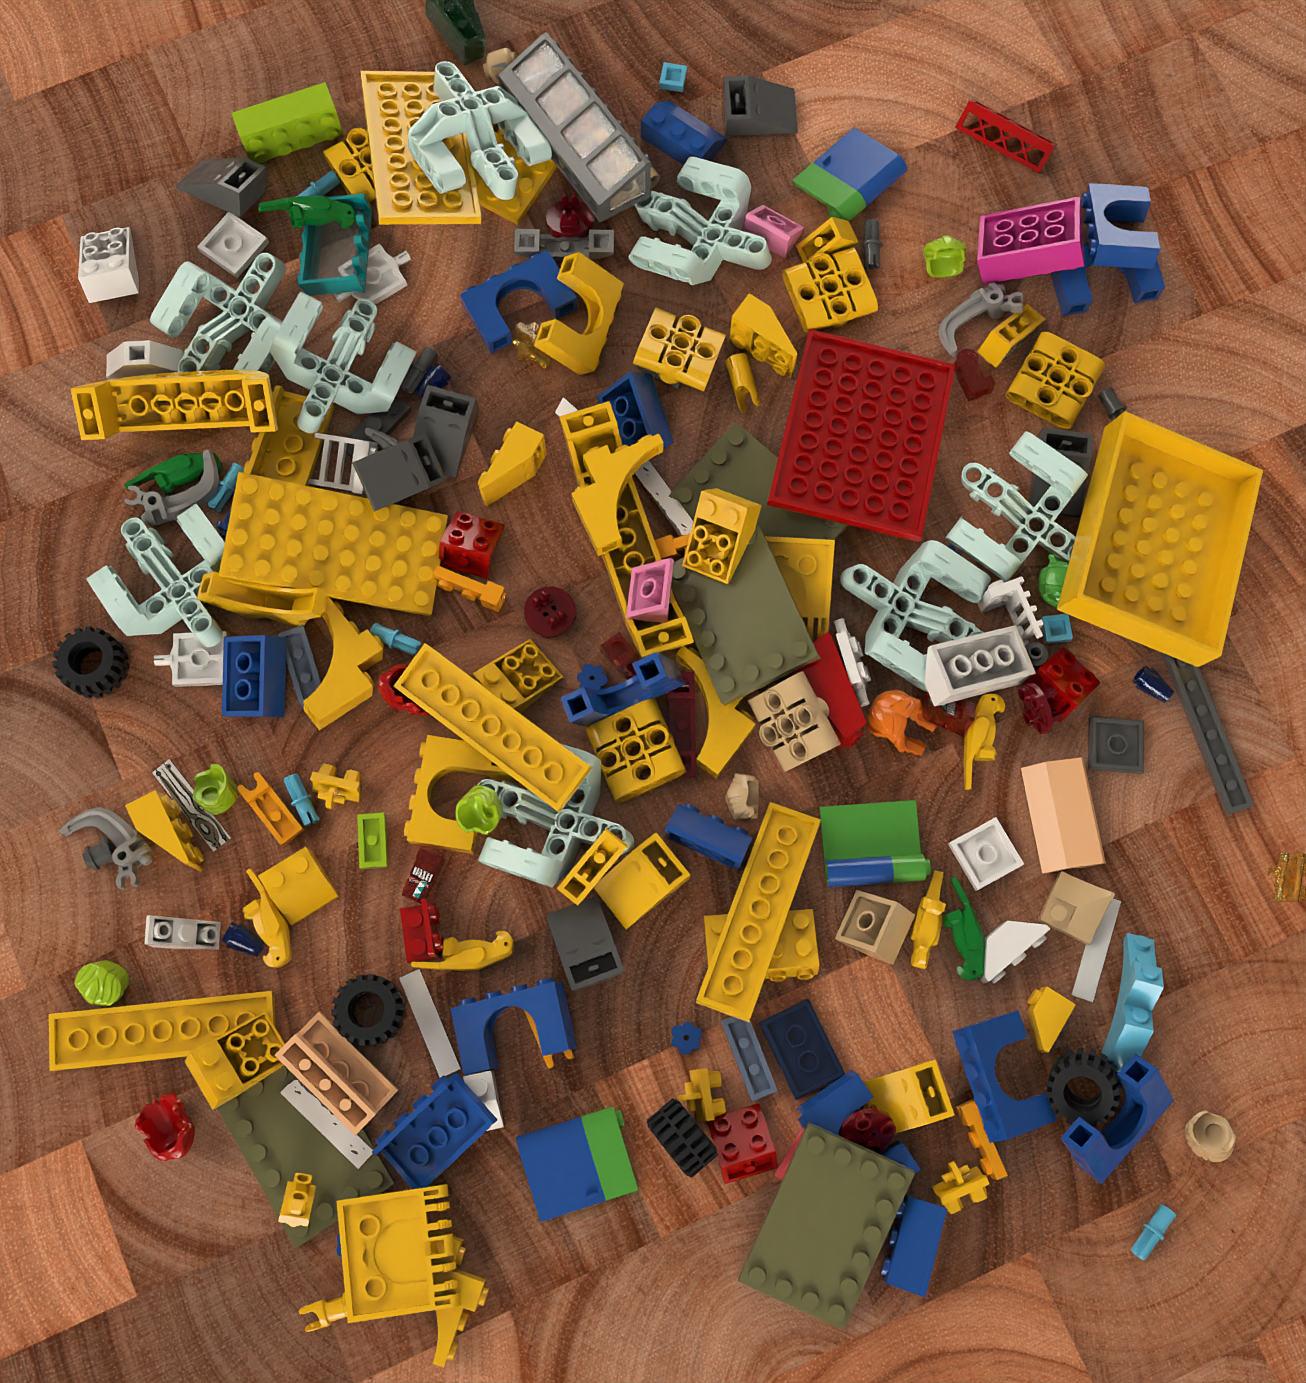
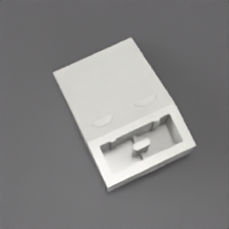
M130 227L113 228L110 231L92 232L81 236L78 279L89 303L139 293V277Z

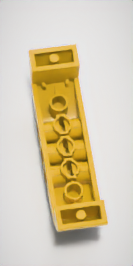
M212 370L159 373L105 380L71 388L81 440L106 439L119 432L241 426H250L251 432H272L278 430L270 378L267 373L261 371Z

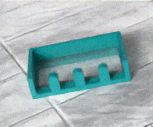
M365 194L327 197L351 205L356 215L355 222L348 229L341 228V224L336 221L321 226L305 224V230L302 231L303 249L299 254L301 267L300 273L297 275L298 286L309 296L356 291L365 293L373 208Z

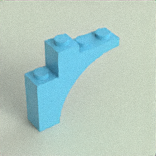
M1126 933L1123 940V969L1120 990L1111 1027L1101 1051L1107 1056V1063L1113 1061L1116 1065L1115 1072H1119L1134 1054L1142 1056L1154 1032L1152 1010L1164 988L1162 968L1156 965L1154 940Z

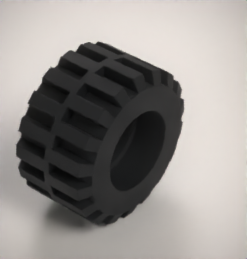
M85 627V631L77 628L74 629L75 634L67 633L64 636L66 640L64 642L59 641L57 644L60 647L59 651H54L53 657L57 659V661L52 662L53 668L57 670L55 674L61 680V683L78 695H83L86 698H92V695L96 698H102L103 693L107 695L114 693L112 688L116 687L119 689L122 685L119 681L121 678L126 679L128 675L124 670L129 669V663L126 661L129 657L127 652L123 650L122 644L100 628L95 630L92 627ZM94 651H102L103 657L99 668L90 674L81 675L80 666L85 656Z
M374 974L358 975L356 979L346 981V985L338 989L339 995L337 998L334 997L332 1002L335 1004V1007L331 1009V1016L335 1017L333 1024L340 1030L338 1033L342 1037L347 1038V1041L362 1046H376L388 1042L387 1040L390 1038H394L397 1035V1030L401 1029L404 1024L402 1023L403 1017H406V1011H404L406 1002L401 996L402 992L393 982ZM366 994H376L384 1003L383 1017L373 1027H363L355 1018V1006L358 1000Z
M1078 1048L1076 1053H1073L1072 1049L1066 1051L1065 1057L1060 1055L1057 1058L1056 1064H1053L1049 1074L1046 1091L1047 1098H1050L1049 1105L1052 1109L1057 1108L1056 1115L1059 1118L1065 1116L1067 1118L1066 1123L1070 1125L1080 1117L1092 1127H1097L1098 1121L1102 1124L1107 1122L1108 1116L1112 1117L1116 1112V1107L1119 1105L1122 1084L1117 1076L1118 1072H1115L1116 1065L1113 1061L1107 1063V1056L1103 1053L1100 1057L1095 1055L1096 1050L1090 1049L1089 1053L1084 1052V1048ZM1078 1076L1088 1077L1098 1084L1101 1093L1094 1098H1081L1069 1089L1067 1082Z
M672 1098L646 1120L650 1131L685 1175L692 1178L718 1156L717 1148L678 1100Z

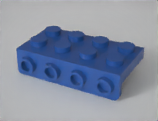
M454 1073L448 1079L444 1075L431 1086L434 1090L433 1093L429 1096L423 1094L413 1103L412 1106L415 1110L410 1115L407 1112L402 1114L393 1123L396 1128L392 1132L386 1130L375 1140L378 1146L372 1153L376 1156L381 1152L412 1189L428 1187L498 1120L457 1073Z

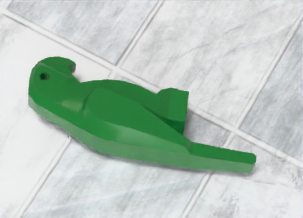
M318 195L283 198L260 203L258 207L260 212L273 210L288 211L292 229H301L305 224L321 226L333 221L340 223L341 228L348 229L354 225L356 217L351 205Z
M203 452L178 454L144 471L125 483L124 486L128 490V486L138 487L155 479L165 495L171 494L176 487L193 482L203 473ZM213 452L218 474H220L223 465L215 452Z
M953 877L950 881L962 905V909L943 916L942 923L943 926L951 929L953 943L964 959L963 965L956 968L958 975L965 981H973L984 975L985 939L968 898L957 878Z

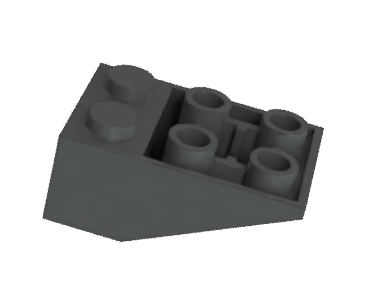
M748 75L724 77L722 96L725 137L798 133L794 88Z
M245 157L202 160L176 184V189L241 217L267 191L266 167Z
M427 385L419 408L413 437L426 433L444 475L456 479L479 413L477 399Z
M1042 427L1037 437L1089 474L1094 434ZM1033 472L1029 503L1035 507L1051 485ZM1088 476L1059 515L1080 517ZM1048 499L1045 501V507L1048 510L1055 511L1058 509L1059 505L1056 500Z
M426 433L352 462L374 511L447 481Z
M597 896L581 901L578 906L573 904L546 914L573 993L625 974Z

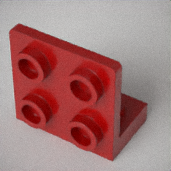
M457 511L440 540V566L488 579L491 572L492 554L504 531L505 525Z
M1061 647L1022 686L1032 682L1040 688L1052 685V689L1056 688L1058 694L1047 700L1051 710L1056 709L1057 713L1061 712L1062 719L1057 720L1061 723L1100 684V681L1071 652Z
M427 898L421 899L422 905L400 908L408 964L441 958L440 951H443L444 941L442 934L439 935V932H437L436 924L441 923L439 908L435 907V904Z
M757 1103L714 1117L715 1120L707 1121L713 1144L717 1148V1158L724 1184L778 1168L776 1151L760 1104Z

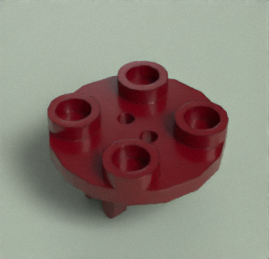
M563 193L561 201L554 203L547 210L545 220L551 235L555 238H585L593 227L595 217L589 207L584 202L578 200L576 193L572 194V198H568L567 194Z
M554 586L542 587L534 591L527 598L524 606V618L532 631L543 638L550 639L565 633L573 625L576 619L575 604L571 596L563 589Z
M1032 682L1018 688L1019 697L1024 703L1026 710L1023 711L1025 723L1028 726L1033 725L1039 734H1046L1052 731L1053 722L1062 719L1061 712L1057 713L1056 709L1051 710L1047 699L1057 695V689H1052V685L1040 688Z
M864 1104L860 1107L859 1111L851 1114L843 1121L839 1129V1136L881 1154L883 1148L892 1140L896 1127L893 1119L887 1112L878 1109L874 1104L870 1108H868L867 1104Z

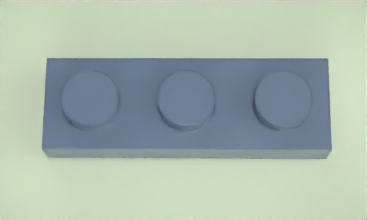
M299 626L278 633L279 637L286 638V662L301 708H304L303 700L307 699L318 688L322 680L304 626Z
M735 1017L720 1021L750 1100L754 1101L777 1092V1087L751 1021L746 1022Z

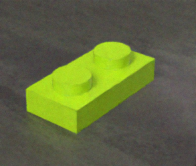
M384 812L357 814L359 868L362 870L388 867L386 814Z

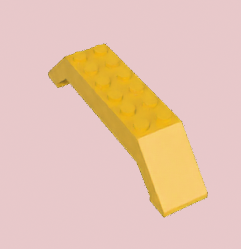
M610 401L559 416L578 487L583 484H593L583 463V455L589 449L595 446H600L601 448L607 445L612 454L618 447L622 446L618 424ZM631 477L622 492L617 511V525L622 538V546L603 554L602 558L625 625L641 658H644L655 652L663 653L694 643L686 617L682 614L672 589L667 622L660 623L626 618L632 568L661 561L635 483Z

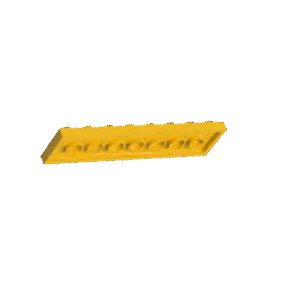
M424 643L394 685L396 689L558 812H561L593 768L426 643Z
M772 802L769 803L697 996V1004L750 1022L821 819Z
M274 991L49 1014V1071L187 1057L196 1048L266 1011L276 1028Z

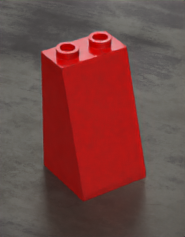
M827 632L813 642L821 659L784 676L783 679L786 680L804 671L816 697L822 698L828 705V720L841 743L836 746L840 750L845 745L847 748H850L860 740V737L864 734L862 730L867 722L833 638Z

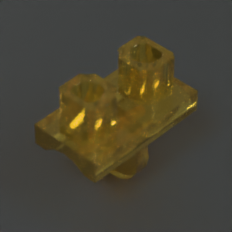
M520 322L516 325V334L512 340L515 344L514 347L519 350L517 358L521 362L529 358L531 361L539 363L543 368H548L551 365L552 357L534 346L540 327L534 322L528 325Z
M1302 852L1281 853L1280 860L1277 862V868H1268L1267 872L1268 876L1275 878L1274 900L1278 902L1306 901V887L1302 886L1303 877H1306V854Z

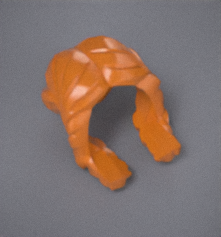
M894 689L877 695L868 711L867 729L877 737L888 738L895 744L894 746L899 752L906 751L907 753L922 756L926 744L921 740L905 736L904 731L907 725V718L910 717L911 720L916 721L919 726H923L925 729L930 730V732L936 729L940 721L926 711L920 699H915L901 690Z

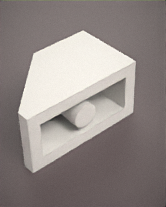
M494 1071L463 1076L464 1082L498 1119L487 1131L504 1127Z

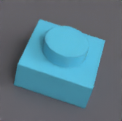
M664 62L659 89L683 92L687 66Z
M1069 614L1043 616L1041 618L1045 644L1069 642L1073 639Z

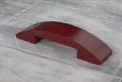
M680 671L685 685L668 692L669 732L674 738L675 746L686 769V772L677 778H697L694 671Z

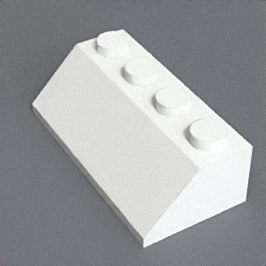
M1014 625L929 646L924 682L935 707L1019 685L1036 674L1018 629Z

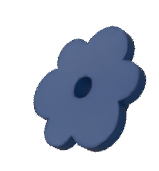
M585 664L582 667V672L577 675L580 688L587 687L593 690H600V686L606 685L608 681L607 676L603 674L602 667L596 666L594 668L592 664Z
M685 1022L683 1026L675 1025L672 1028L674 1038L671 1044L674 1047H678L681 1054L687 1055L692 1049L696 1050L700 1047V1042L698 1041L702 1037L700 1028L692 1027L690 1022ZM685 1035L689 1037L687 1041L683 1038Z

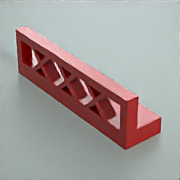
M974 99L968 101L955 126L956 129L1037 173L1042 171L1049 156L1053 154L1058 145ZM969 112L978 116L980 127L971 130L963 125ZM983 120L989 122L990 124L984 125ZM992 125L998 127L1001 138L995 141L988 139L985 131L986 127ZM981 130V131H982V135H980L979 133H977V132H975V131ZM1004 131L1011 135L1005 137ZM1012 137L1020 139L1023 150L1017 152L1008 150L1006 139ZM1002 141L1004 147L997 144V142ZM1025 142L1032 147L1026 148ZM1037 148L1045 153L1038 166L1029 161L1027 151ZM1024 153V157H1025V158H1023V157H1021V156H1019V155H1017V154Z

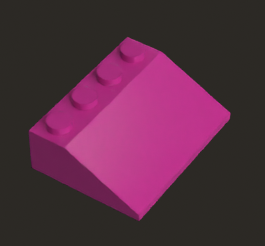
M1080 196L980 216L977 262L982 283H999L1005 280L1023 279L1028 276L1083 267L1084 240Z

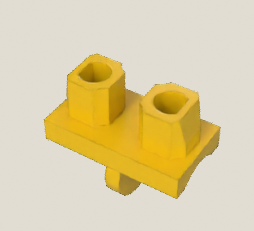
M324 763L318 773L312 772L310 780L313 782L312 791L318 793L319 799L326 800V808L333 809L336 803L345 804L346 800L359 803L361 798V775L359 771L347 770L344 779L336 777V767Z
M707 1068L690 1070L691 1082L684 1083L686 1094L678 1095V1101H687L688 1112L695 1111L696 1122L715 1120L714 1117L726 1112L723 1098H711L710 1088L721 1087V1074L719 1071H708Z
M952 1161L948 1163L950 1172L941 1176L943 1182L931 1186L934 1195L942 1205L947 1208L950 1214H954L963 1208L960 1200L962 1196L969 1194L970 1199L974 1203L987 1199L986 1186L989 1185L986 1175H983L977 1166L969 1169L966 1164L958 1168L955 1162Z
M295 1173L294 1181L287 1182L278 1222H286L291 1227L299 1225L308 1227L316 1189L315 1185H311V1175Z

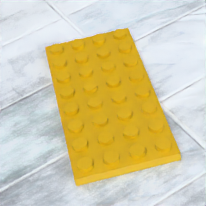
M361 71L360 79L379 225L481 224L478 193L466 133L442 139L443 143L462 167L466 178V183L463 184V187L442 194L433 186L411 155L408 147V131L432 104L442 102L433 89L435 72Z
M238 472L219 576L280 588H320L327 591L326 597L431 616L437 580L434 578L433 573L437 565L440 566L439 546L446 530L448 515L391 504L374 511L368 498Z

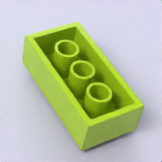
M326 82L231 113L248 158L256 163H264L269 159L285 156L293 151L310 148L314 144L326 140H334L338 136L344 135Z

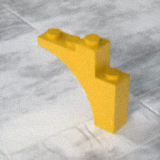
M660 434L654 436L646 435L639 439L636 444L618 447L612 454L608 446L605 445L601 448L600 446H595L583 455L584 466L593 484H583L577 487L575 492L571 493L572 501L598 556L622 546V538L617 525V511L622 492L632 475L645 462L663 452V440Z
M214 571L203 574L197 600L252 620L268 618L290 627L305 625L309 619L321 617L327 605L325 600L327 591L320 588L290 589L221 577L218 572Z
M329 597L325 598L327 605L321 615L332 637L333 657L322 683L307 699L303 700L305 713L319 731L372 696V685L374 683L369 674L364 671L383 659L384 648L380 638L377 635L373 636L368 629L360 634L353 621L348 622L344 617V611L337 601L332 602Z
M682 646L676 653V661L687 671H694V680L702 692L708 714V733L700 755L696 759V765L718 779L754 731L756 723L753 722L754 718L746 711H737V708L746 696L725 706L721 704L700 653L691 647L687 649Z
M438 1230L429 1231L430 1237L447 1234ZM453 1236L455 1255L432 1259L433 1265L456 1261V1264L461 1266L466 1252V1248L462 1247L464 1239ZM459 1269L434 1273L435 1284L446 1280H458L459 1287L438 1291L436 1296L449 1293H459L460 1306L436 1310L438 1341L433 1364L445 1367L448 1360L453 1361L459 1343L454 1341L458 1330L463 1332L469 1315L464 1312L465 1309L475 1312L478 1305L484 1306L489 1292V1288L485 1287L487 1279Z

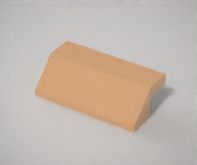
M1080 757L1048 761L1021 768L1042 873H1051L1070 868H1085L1106 863L1084 759Z
M319 1011L275 1056L356 1135L399 1089L353 1043L347 1041V1038L342 1037L338 1033L340 1030Z

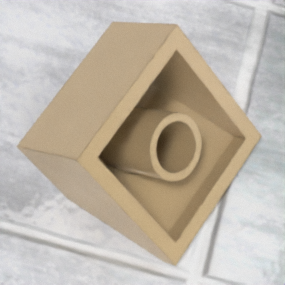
M856 890L835 940L872 958L893 965L915 914L898 902Z

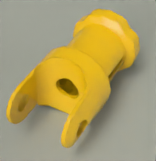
M345 1292L342 1294V1297L329 1301L325 1299L319 1300L300 1308L299 1314L314 1312L319 1318V1321L307 1325L305 1331L310 1332L330 1326L333 1321L347 1317Z

